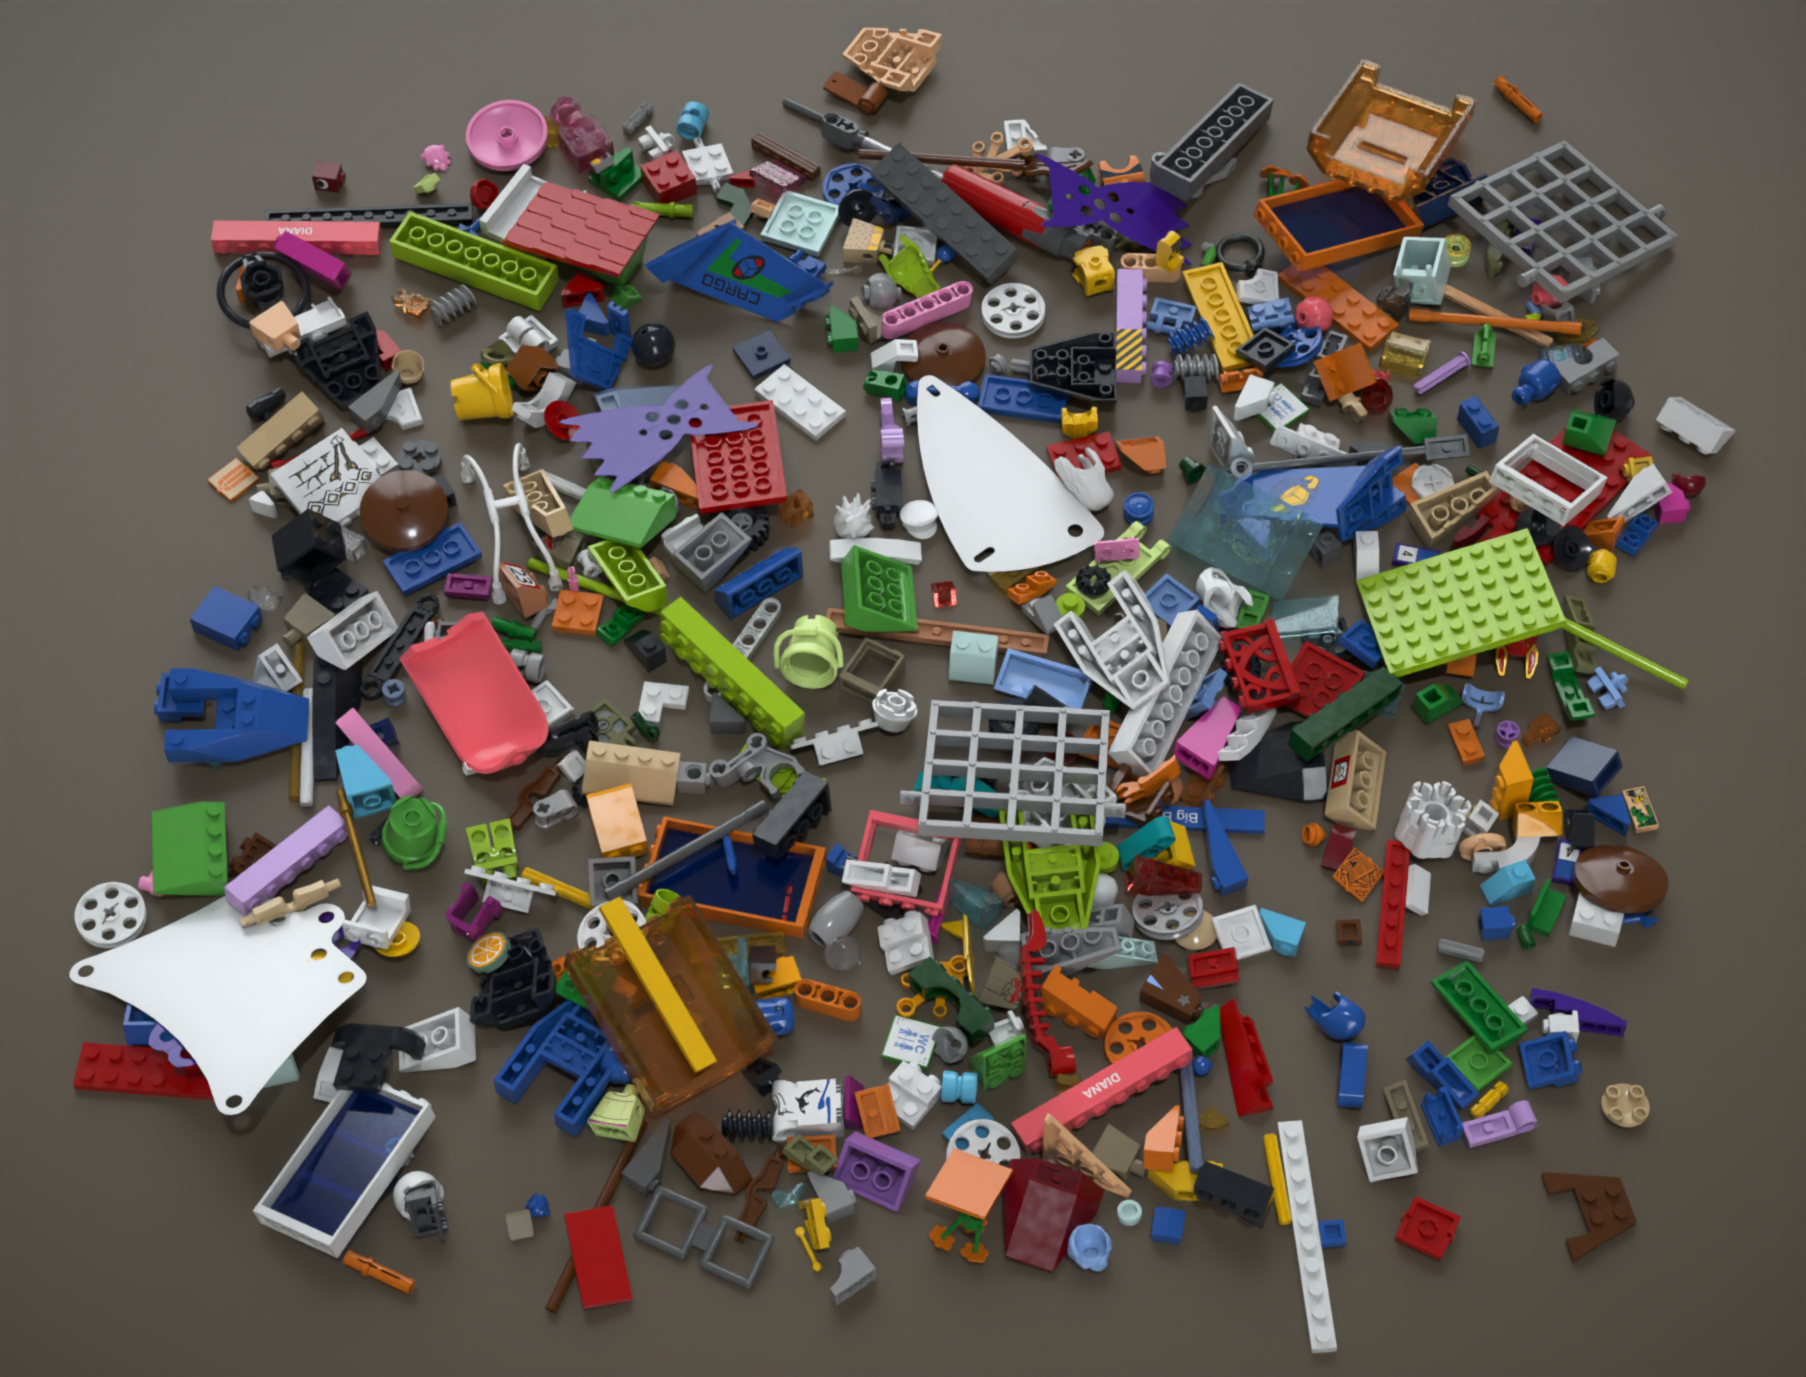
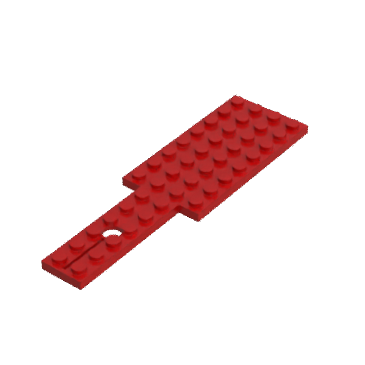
M1566 427L1549 442L1551 445L1607 477L1601 494L1564 526L1560 524V529L1573 526L1583 531L1588 523L1593 521L1629 485L1630 482L1627 481V477H1624L1622 470L1626 459L1650 456L1653 459L1652 454L1613 430L1605 456L1564 445L1563 440ZM1534 459L1519 472L1570 503L1586 491ZM1501 490L1493 500L1477 513V520L1482 514L1490 517L1488 528L1491 529L1478 543L1516 532V521L1522 512L1515 511L1511 507L1510 498L1512 495ZM1552 545L1549 547L1535 546L1543 566L1547 567L1555 559Z

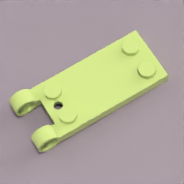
M1135 521L1116 540L1129 539L1131 537L1134 539L1139 538L1140 540L1146 533L1147 528L1140 522ZM1162 539L1152 549H1148L1139 542L1140 558L1095 562L1093 560L1089 566H1096L1098 564L1100 568L1106 567L1107 572L1111 574V580L1125 570L1137 581L1156 562L1167 557L1171 551V546ZM1096 575L1092 576V579H1090L1091 585H1093V583H1095V580H1097ZM1076 577L1066 585L1068 593L1081 596L1085 601V606L1098 616L1117 600L1110 588L1100 596L1083 594L1076 586Z

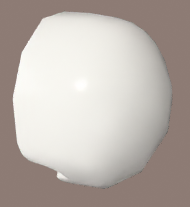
M1099 873L1092 908L1114 905L1118 895V885L1114 878L1107 874Z

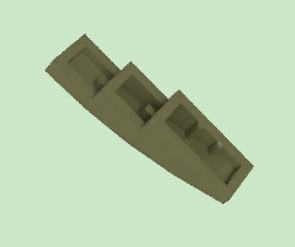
M1565 595L1563 598L1564 617L1594 631L1596 626L1586 600ZM1566 631L1570 657L1575 671L1596 675L1595 669L1598 668L1594 653L1598 647Z

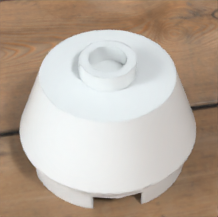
M887 689L879 691L872 703L875 722L878 721L879 727L886 731L901 732L905 730L917 714V708L913 702L914 697L901 689H898L897 693L887 692Z

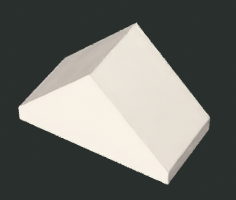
M1015 909L983 937V949L985 951L1019 952L1020 911L1018 909Z

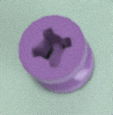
M1166 361L1155 362L1152 365L1151 384L1161 388L1168 387L1172 380L1173 366Z
M1502 721L1497 727L1495 735L1496 744L1500 748L1509 749L1512 742L1518 740L1520 734L1519 726L1513 721Z

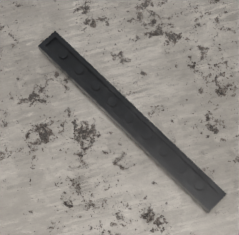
M472 203L265 210V221L380 222L381 228L399 227L410 211L446 225H471L473 223L474 208Z

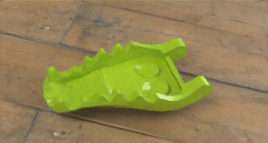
M905 234L899 238L905 247L896 256L889 260L882 253L878 257L887 274L894 279L895 283L904 287L917 298L941 289L932 275L923 252Z

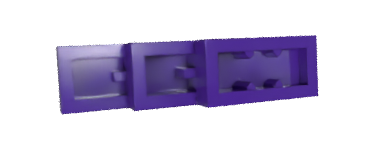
M1536 988L1531 989L1529 1003L1534 1008L1552 1010V1015L1555 1013L1571 1015L1572 1011H1578L1579 1031L1619 1037L1624 1036L1627 1021L1609 1011L1561 993Z

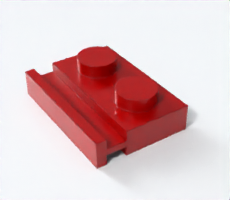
M1234 947L1188 956L1192 986L1196 990L1240 982L1237 953Z

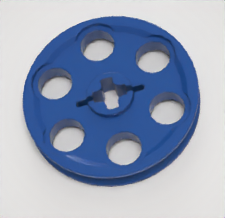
M848 163L834 168L827 174L823 182L824 201L838 206L842 198L851 192L850 189L852 191L855 189H865L872 192L875 196L884 198L885 190L879 185L874 187L868 185L869 182L874 181L870 174L873 168L860 163ZM858 171L861 172L862 175L859 177H855L852 175V173ZM840 177L843 181L834 182L832 179ZM831 193H838L840 196L838 198H831L829 195Z
M1295 321L1294 323L1286 324L1287 327L1280 328V326L1269 328L1273 332L1281 331L1280 336L1296 344V350L1277 364L1276 367H1293L1306 363L1314 358L1322 348L1323 336L1319 326L1313 328L1302 327L1295 330L1294 328L1298 326ZM1310 335H1316L1314 338H1307ZM1303 349H1308L1305 353H1299Z

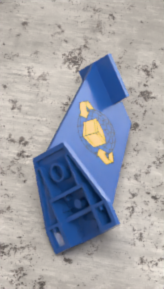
M1398 445L1383 451L1368 462L1366 466L1259 471L1254 476L1248 473L1217 496L1221 527L1223 529L1239 517L1338 528L1339 540L1343 542L1355 537V531H1370L1389 523L1407 510L1406 494L1393 486L1392 471L1403 464L1402 447Z

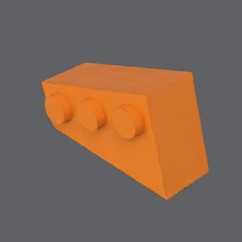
M1055 964L1041 986V996L1043 997L1041 1009L1046 1010V1014L1051 1017L1056 1016L1064 1020L1070 1027H1078L1090 1037L1099 1038L1104 1041L1109 1027L1117 1020L1118 1007L1094 990L1091 993L1079 986L1080 981L1074 977L1071 981L1060 973L1062 968Z

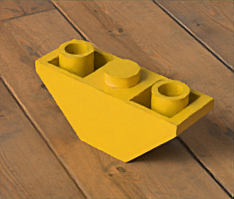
M1189 1161L1174 1163L1173 1172L1148 1169V1178L1172 1200H1199L1194 1195V1185L1199 1173L1193 1174L1190 1172ZM1208 1161L1210 1163L1223 1167V1163Z

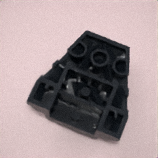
M368 311L348 319L350 327L314 343H311L310 338L306 337L300 340V346L296 350H291L297 364L342 409L347 408L381 382L377 330Z
M538 928L508 938L511 943V951L509 949L507 952L509 955L507 960L499 968L489 972L486 979L481 978L479 985L482 987L479 997L474 996L471 1001L469 1021L472 1024L481 1026L495 1024L499 1029L506 1030L546 1016L548 1005L552 1003L555 996L557 976Z

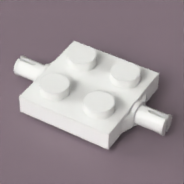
M695 138L693 142L696 148L682 151V158L696 177V186L703 184L711 185L714 194H717L721 190L719 183L729 180V176L733 175L732 168L722 143L704 146L702 138Z

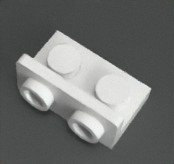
M374 437L360 446L354 441V444L380 477L399 470L398 463Z
M695 514L687 517L673 528H668L661 535L662 547L673 560L672 553L703 528L700 523V516Z

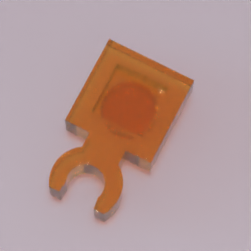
M399 288L398 295L401 297H391L394 305L401 306L403 312L418 319L430 307L429 303L431 300L414 291L411 295H408L404 289Z

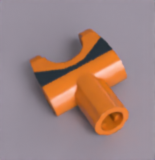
M1135 155L1128 156V166L1124 169H1113L1105 160L1099 161L1101 187L1114 183L1145 182L1142 166ZM1127 208V212L1133 211L1131 208Z

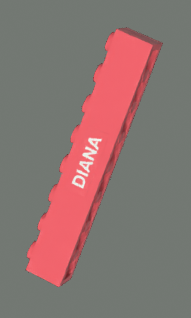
M214 220L211 235L214 253L250 254L254 251L277 253L274 249L275 240L280 234L283 235L285 230L328 254L380 255L382 243L380 222Z
M1175 1027L1011 1122L1012 1132L1027 1155L1032 1152H1040L1043 1150L1044 1119L1047 1113L1051 1114L1068 1131L1074 1128H1081L1094 1116L1099 1117L1105 1114L1113 1105H1119L1127 1101L1130 1095L1136 1092H1143L1156 1080L1161 1081L1167 1078L1173 1070L1186 1067L1193 1059L1192 1048L1178 1028Z

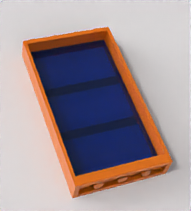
M1379 170L1260 199L1253 214L1299 272L1401 245L1403 237H1419L1424 227L1422 221Z
M664 816L661 825L658 824L656 828V843L651 844L650 862L649 864L646 863L644 868L716 828V826ZM734 830L727 835L732 840L734 854L737 859L735 875L730 873L726 865L722 837L644 881L643 884H639L637 897H640L641 907L649 908L652 906V899L658 889L670 890L677 893L684 900L680 915L804 939L827 859L826 848L796 842L793 847L777 860L755 849L753 833ZM788 886H792L791 894H787ZM786 896H790L788 913H783ZM782 915L787 916L786 921L782 920Z

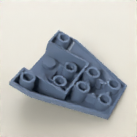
M679 385L609 388L591 394V398L597 412L631 406H663L668 398L679 388ZM679 400L675 403V407L679 410H684L688 407L685 400ZM650 412L646 415V419L650 422H655L660 417L656 412ZM671 415L667 418V422L672 425H676L681 421V418L677 415ZM640 430L639 434L644 436L647 434V431ZM663 430L659 433V436L663 439L672 432Z

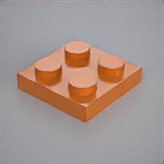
M560 589L552 621V631L596 636L605 600L604 594Z

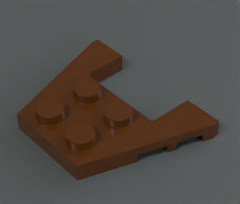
M1552 1172L1542 1173L1541 1178L1548 1197L1566 1192L1574 1193L1588 1234L1568 1238L1565 1241L1572 1263L1579 1261L1582 1256L1590 1251H1595L1603 1243L1613 1240L1636 1225L1637 1221L1620 1177Z

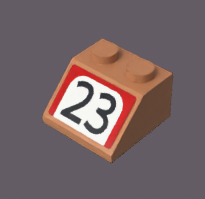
M503 561L499 562V576L505 595L525 619L548 607L546 600L548 593L543 585L539 586L532 572L529 573L521 565Z

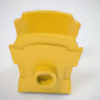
M1103 246L1082 249L1075 252V257H1073L1075 264L1080 267L1075 269L1072 276L1077 283H1081L1084 287L1085 297L1114 290L1115 272L1108 261V249L1103 248Z

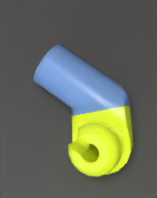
M1529 300L1526 303V308L1530 314L1525 315L1527 319L1540 320L1542 316L1541 309L1532 300Z

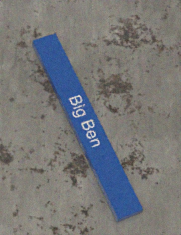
M1166 806L1163 810L1162 816L1168 817L1172 822L1185 826L1186 831L1205 832L1202 807ZM1213 808L1226 833L1264 834L1265 810ZM1106 817L1107 821L1103 826L1141 829L1143 827L1124 818Z

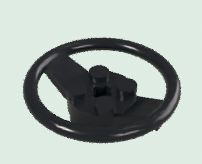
M254 251L247 255L244 254L233 261L222 272L217 283L216 296L222 312L235 324L251 329L250 321L233 312L225 298V286L229 277L243 265L245 271L240 276L242 294L250 301L251 305L259 306L263 313L280 302L284 290L282 271L277 265L273 266L264 261L272 260L288 266L298 276L301 282L302 293L297 306L291 311L293 317L300 315L306 308L310 297V283L305 271L294 260L279 253Z

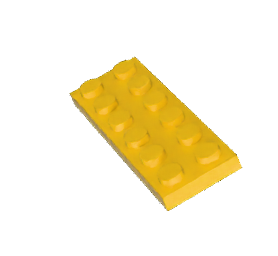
M1220 262L1182 271V278L1194 306H1197L1196 312L1199 317L1202 316L1207 320L1215 337L1214 339L1209 335V342L1222 373L1223 371L1228 372L1253 366L1237 357L1235 353L1237 348L1254 335L1240 302L1237 301V295L1223 263Z

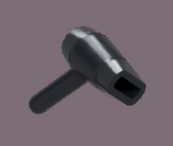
M278 387L270 393L254 399L246 406L248 416L254 421L263 417L264 423L271 418L270 412L285 401L286 394L281 387Z

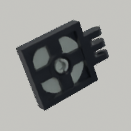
M1325 608L1326 616H1323L1321 609L1316 610L1317 617H1314L1312 610L1307 611L1309 623L1300 624L1303 642L1308 641L1342 660L1354 659L1355 656L1337 643L1340 636L1348 630L1345 618L1333 619L1330 608Z

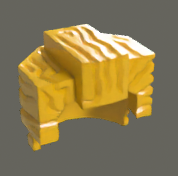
M1091 407L1089 411L1077 414L1068 412L1067 408H1062V433L1072 439H1077L1095 432L1098 429L1097 407Z

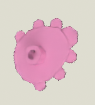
M444 145L428 146L420 156L421 159H425L427 162L426 166H433L435 171L439 170V168L442 171H446L448 169L447 164H451V160L448 159L450 153L444 150Z

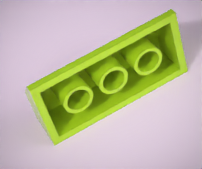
M608 539L588 546L589 552L627 605L645 612H651L668 605L667 586L639 547Z

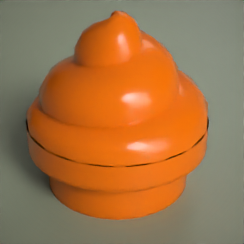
M1310 823L1303 827L1301 836L1305 844L1317 846L1327 837V834L1318 824Z

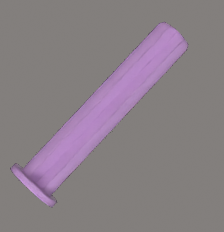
M1459 352L1456 358L1413 385L1415 393L1422 395L1460 369L1469 367L1471 365L1469 357L1466 353Z

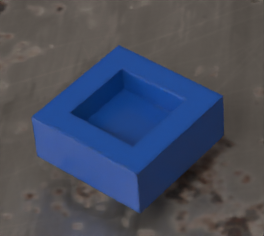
M1343 1219L1318 1221L1322 1248L1346 1246L1347 1241Z

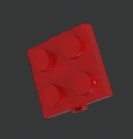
M1415 1196L1408 1212H1404L1402 1216V1224L1395 1237V1241L1441 1261L1448 1245L1452 1244L1455 1237L1454 1232L1461 1216Z

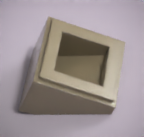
M530 1210L505 1214L510 1240L534 1236Z

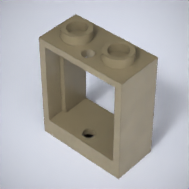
M866 637L839 675V689L872 704L878 692L883 689H887V692H889L905 669V655L896 649L892 650L884 646L877 640H871ZM868 656L893 667L880 687L855 676Z

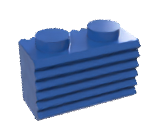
M1474 396L1460 402L1457 420L1462 424L1466 433H1469L1468 436H1471L1470 439H1473L1475 445H1478L1477 448L1481 449L1495 443L1500 427L1479 398Z

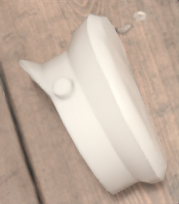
M915 500L902 507L900 510L902 526L906 528L909 534L918 539H927L935 534L937 530L935 519L938 516V511L934 504L925 500Z

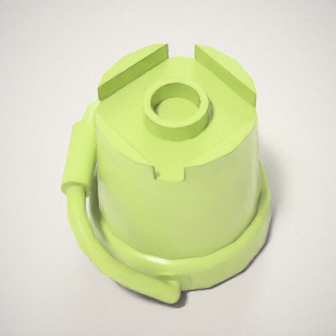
M808 615L799 618L794 625V629L785 631L777 638L773 652L774 667L780 669L785 679L802 688L818 689L832 684L837 677L838 668H842L844 665L843 651L838 640L836 624L829 618L821 615H815V619H808ZM792 635L788 647L779 660L780 644L786 637Z

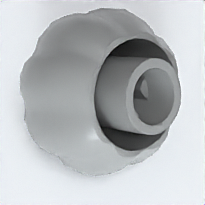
M876 273L867 279L866 285H862L861 299L863 302H866V305L874 309L886 310L894 306L897 300L901 299V288L897 287L894 279L889 275Z

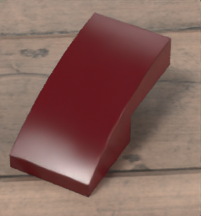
M1482 514L1472 529L1463 525L1453 539L1451 551L1474 545L1488 530L1490 517Z
M1334 823L1321 867L1337 871L1351 852L1357 832L1356 829Z

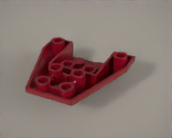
M1038 1158L1010 1159L1008 1168L1013 1171L1003 1188L1005 1257L1053 1273L1067 1254L1068 1240L1072 1231L1078 1225L1089 1224L1097 1214L1104 1189L1084 1173Z

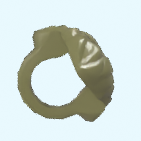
M503 339L495 342L488 348H484L480 352L481 359L490 364L502 363L508 366L514 357L512 349Z

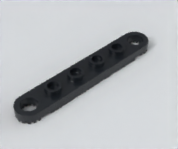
M425 593L418 597L414 606L411 607L367 673V677L360 685L361 694L366 700L374 701L383 695L382 687L384 683L393 679L403 665L399 658L411 645L418 642L424 633L425 625L436 615L440 605L435 594ZM426 601H432L434 603L433 606H430L431 608H424V606L422 607L423 603ZM374 685L378 687L374 693L366 691L369 686Z

